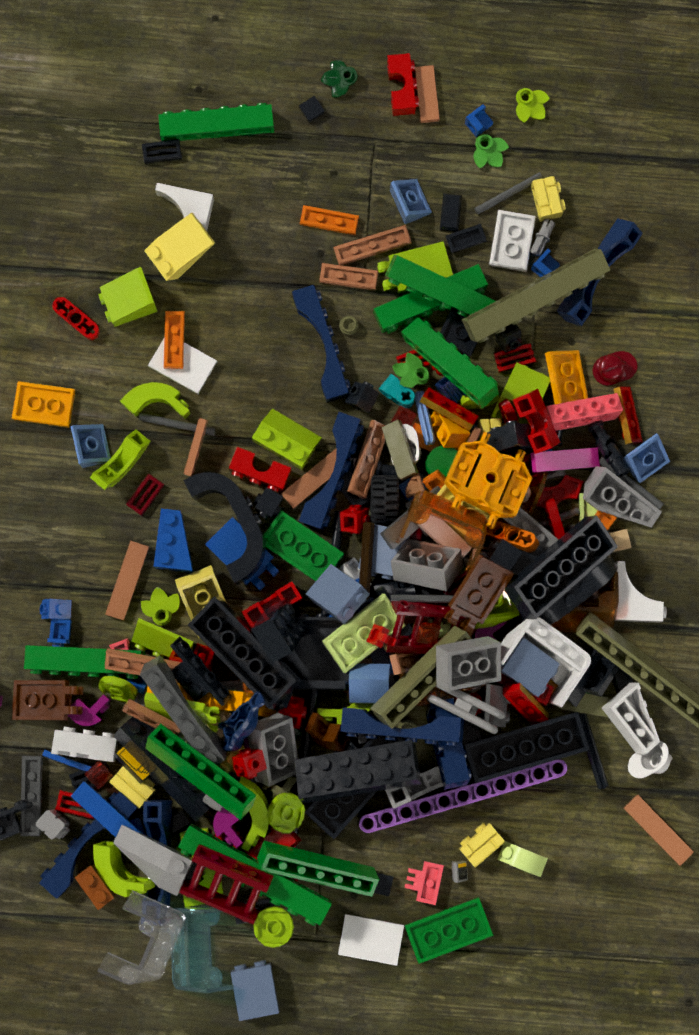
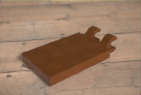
M479 554L448 604L452 609L446 613L444 618L448 620V623L455 626L460 616L465 617L466 619L462 621L460 626L464 628V631L471 634L477 622L484 623L514 573Z
M14 680L12 720H68V714L83 715V707L71 706V695H83V687L69 686L68 680Z

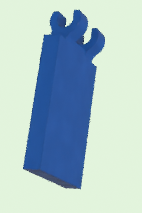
M232 517L205 545L225 565H228L244 554L247 547V538L241 525ZM267 550L258 571L250 579L243 582L246 586L251 582L261 591L266 585L258 577L265 570L273 577L279 573V570L270 563L274 557Z

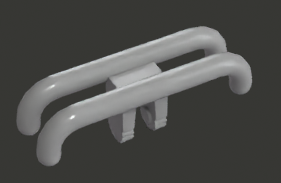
M439 685L435 686L457 697L454 705L435 695L429 694L427 696L429 702L492 734H496L498 728L475 716L478 708L499 719L505 718L503 711L459 689L447 691Z

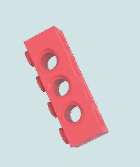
M617 393L546 407L555 431L595 424L599 421L615 420L623 411Z

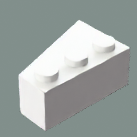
M629 683L608 701L602 709L636 754H647L660 740L653 720L649 717L646 701L643 700L640 692V684Z
M64 727L63 730H55L51 754L108 762L116 761V758L113 756L118 748V741L113 737L115 734L103 732L102 736L95 735V731L84 729L83 733L75 732L76 728Z

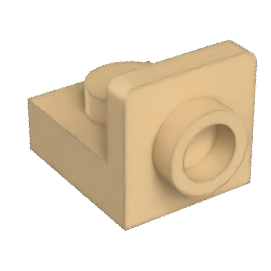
M627 529L612 533L608 532L618 546L613 552L632 548Z

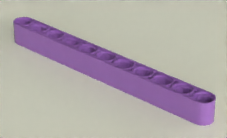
M558 759L476 784L471 783L416 799L394 809L389 807L368 813L360 818L359 827L363 832L371 833L556 779L566 774L567 765L563 760ZM556 762L562 766V770L558 774H555L552 770ZM537 768L543 771L541 779H536L533 775L534 770ZM519 773L524 776V782L521 785H517L514 780L515 776ZM499 779L505 781L506 786L503 790L496 788L495 784ZM483 784L486 786L487 792L485 795L479 796L476 789L479 785ZM461 790H465L468 793V798L465 801L458 799L457 795ZM441 796H447L449 799V804L446 807L439 805L438 800ZM421 802H429L430 810L428 812L420 811L419 806ZM403 807L411 809V815L408 818H403L400 814ZM385 812H389L392 815V821L387 824L381 820ZM365 818L373 820L372 828L365 829L362 826Z

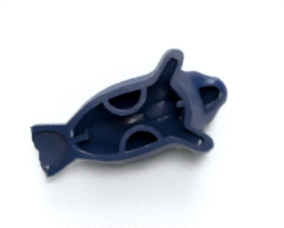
M259 691L249 701L240 705L228 720L218 724V728L223 730L225 736L222 745L225 751L239 750L244 743V739L255 730L258 722V710L265 704V699Z

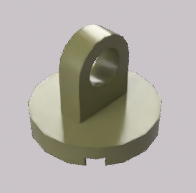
M293 775L285 779L280 787L275 784L270 787L263 784L261 790L265 792L267 800L271 803L277 795L290 791L297 781L296 776Z

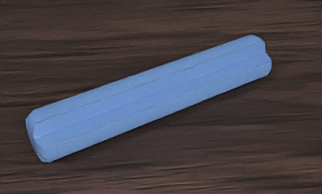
M417 391L415 392V402L425 445H432L435 443V436L429 409L420 402L425 392Z

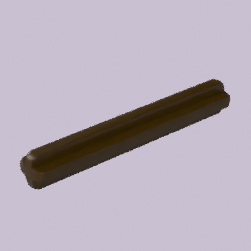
M364 522L359 584L370 594L375 524Z

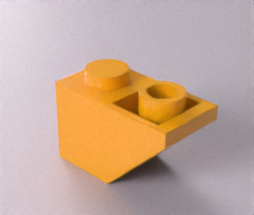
M435 410L430 416L433 430L443 448H459L462 443H466L470 436L469 430L460 427L457 423L443 417Z

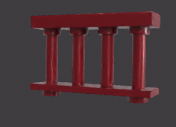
M405 600L391 601V606L397 618L393 633L389 636L397 639L394 647L384 643L385 651L426 654L441 639L437 638L442 618L452 608L448 604L418 603ZM405 615L416 616L411 635L400 636ZM424 616L434 617L429 636L418 637ZM460 616L455 626L459 627L460 620L466 618Z
M199 844L191 860L197 863L191 881L185 879L179 893L254 925L259 910L255 909L254 906L260 892L267 893L274 876ZM204 867L216 871L210 888L198 884ZM223 875L235 879L228 897L217 892ZM242 883L253 887L247 905L235 900Z

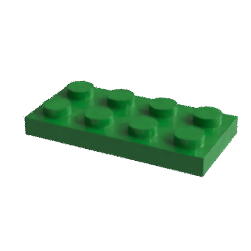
M282 510L264 534L268 549L314 581L318 580L330 564L337 567L345 555Z
M479 897L404 925L418 964L493 936Z

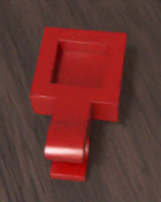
M374 624L366 642L382 648L384 643L394 647L397 639L388 635L389 629Z

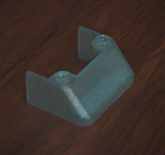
M211 906L178 907L171 910L172 981L177 990L213 993L234 989V985L222 984L221 971L217 967L212 966L210 926L217 925L220 919L219 912L223 911Z

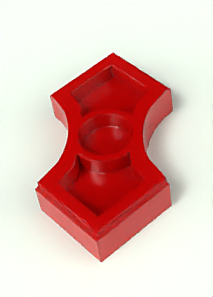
M565 475L558 485L550 488L541 487L535 506L545 509L543 500L552 497L556 505L566 499L577 500L583 481Z

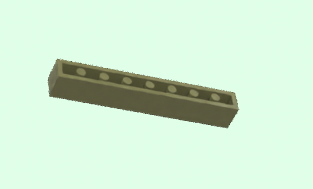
M593 249L462 319V322L472 341L484 342L489 339V335L503 332L506 330V326L511 323L512 325L520 323L524 316H532L539 312V308L555 304L556 299L570 296L573 290L585 288L591 280H599L605 277V273L610 271V268L602 250Z
M589 611L577 624L576 635L699 728V695Z

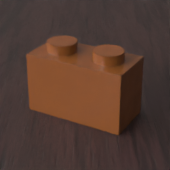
M94 864L75 877L97 910L117 897L105 885Z

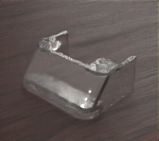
M132 891L123 906V910L141 917L138 925L139 930L151 937L142 960L138 966L108 952L97 971L127 985L155 981L162 977L185 923V917L182 912Z

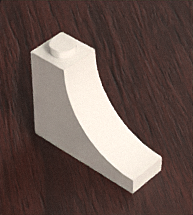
M157 183L155 189L157 196L172 202L180 210L184 218L190 213H194L207 231L214 202L213 194Z
M617 561L618 568L614 574L613 621L663 622V618H666L667 615L664 602L649 599L637 591L628 578L625 561Z

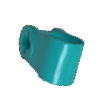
M392 374L387 377L378 389L385 397L403 409L411 408L414 404V392L410 388L400 385V380ZM403 396H409V400L403 401Z

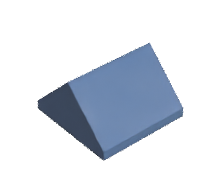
M417 179L391 182L390 192L404 224L432 213Z
M103 424L70 426L78 463L82 468L106 463L111 458Z
M657 433L623 458L626 466L631 469L630 473L639 484L670 462Z
M357 664L350 669V703L375 704L390 689V664Z

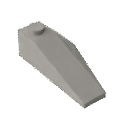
M596 466L585 481L583 499L598 511L651 528L662 512L606 467Z
M122 824L113 843L159 888L178 896L180 888L192 866V857H188L180 851Z

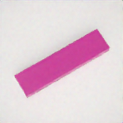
M598 448L531 453L532 473L600 467Z

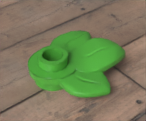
M488 134L478 136L475 142L476 150L473 155L475 164L479 168L484 167L486 163L492 167H501L503 163L501 152L509 148L508 144L502 138H492ZM487 142L488 146L483 147L481 143Z
M411 353L406 354L405 363L393 365V370L401 378L400 385L403 387L413 388L416 385H424L429 380L428 370L422 366V361Z

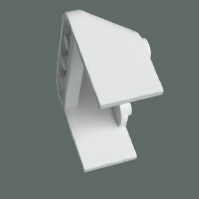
M540 617L537 619H526L510 631L501 642V664L504 665L522 637L527 639L560 664L557 674L551 678L558 687L548 702L552 705L563 707L590 666L591 657L586 651Z

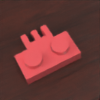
M424 861L422 871L408 868V872L415 874V877L407 876L406 880L413 881L414 883L413 885L405 884L404 888L418 891L416 901L436 905L444 865Z

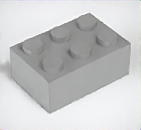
M408 539L391 560L394 580L443 591L449 589L464 568L461 549Z
M487 636L437 645V685L447 691L501 681V642Z
M278 712L258 720L255 730L248 736L249 748L261 749L263 751L267 769L257 773L254 781L270 787L296 774L294 760L298 759L293 720L292 717Z

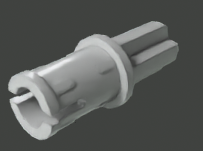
M545 219L539 233H536V240L531 248L533 255L540 256L546 243L550 241L549 236L556 225L552 220L548 223L549 219Z

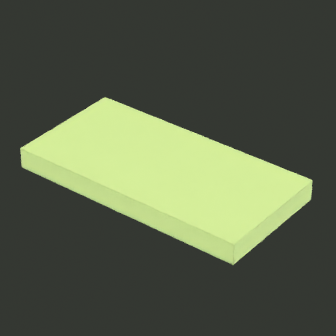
M381 594L349 619L345 625L343 624L322 640L343 673H347L378 648L366 642L374 624L389 629L388 635L393 633L397 615L386 594Z

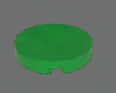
M443 446L434 448L427 456L425 462L428 474L439 469L446 477L457 450L455 448H443Z

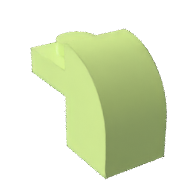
M506 841L503 843L498 856V860L541 877L548 859Z

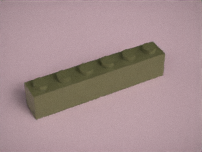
M456 626L450 629L370 708L377 718L392 729L437 685L436 646L470 640L471 637L466 631Z

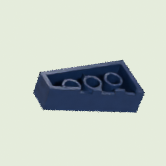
M453 698L445 699V701L454 705ZM431 702L426 712L428 724L440 716L457 717V715ZM437 740V744H433L444 790L467 785L470 780L469 778H471V770L466 764L467 756L462 742H457L456 746L444 745L445 741Z

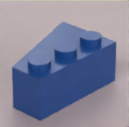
M161 508L153 566L155 569L193 573L194 570L182 512Z

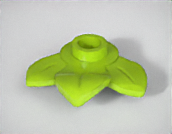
M523 88L517 92L516 101L518 105L516 107V114L520 121L525 123L529 117L536 120L545 118L543 104L549 100V96L544 91H532L528 88ZM527 96L528 100L524 101L522 97Z
M159 587L154 589L150 601H141L143 613L146 616L152 617L153 621L160 626L167 625L171 621L172 614L178 610L180 605L178 594L168 597ZM165 613V619L160 620L159 614Z

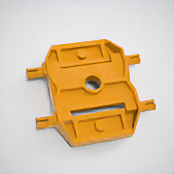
M483 432L480 441L466 442L460 445L444 483L455 496L451 506L452 510L459 511L462 501H465L489 513L490 517L486 526L494 529L498 518H514L517 515L532 477L525 463L522 462L526 454L525 451L522 452L519 449L515 458L502 454L487 444L491 434L487 435V432ZM481 454L482 456L467 488L465 487L478 455ZM487 474H492L495 477L494 483L487 481Z

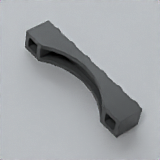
M159 655L145 663L140 673L141 677L190 745L215 765L225 761L227 751L222 747V740L192 710L183 696L172 670L162 656Z

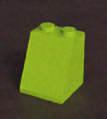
M141 267L100 287L101 293L98 295L101 304H106L108 310L105 311L108 323H113L114 327L158 312Z
M516 362L498 403L508 399L515 410L519 423H528L530 425L525 417H519L513 399L535 389L539 390L543 399L550 383V377ZM497 403L491 417L501 418L502 422H504Z

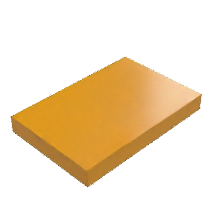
M579 350L549 351L545 353L554 403L560 404L587 399L588 394Z
M18 381L12 420L70 428L76 390Z

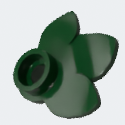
M340 60L330 62L331 70L325 72L321 78L323 84L332 87L333 98L346 94L349 86L353 85L358 78L357 71L353 67H347ZM347 73L351 74L349 78H345Z

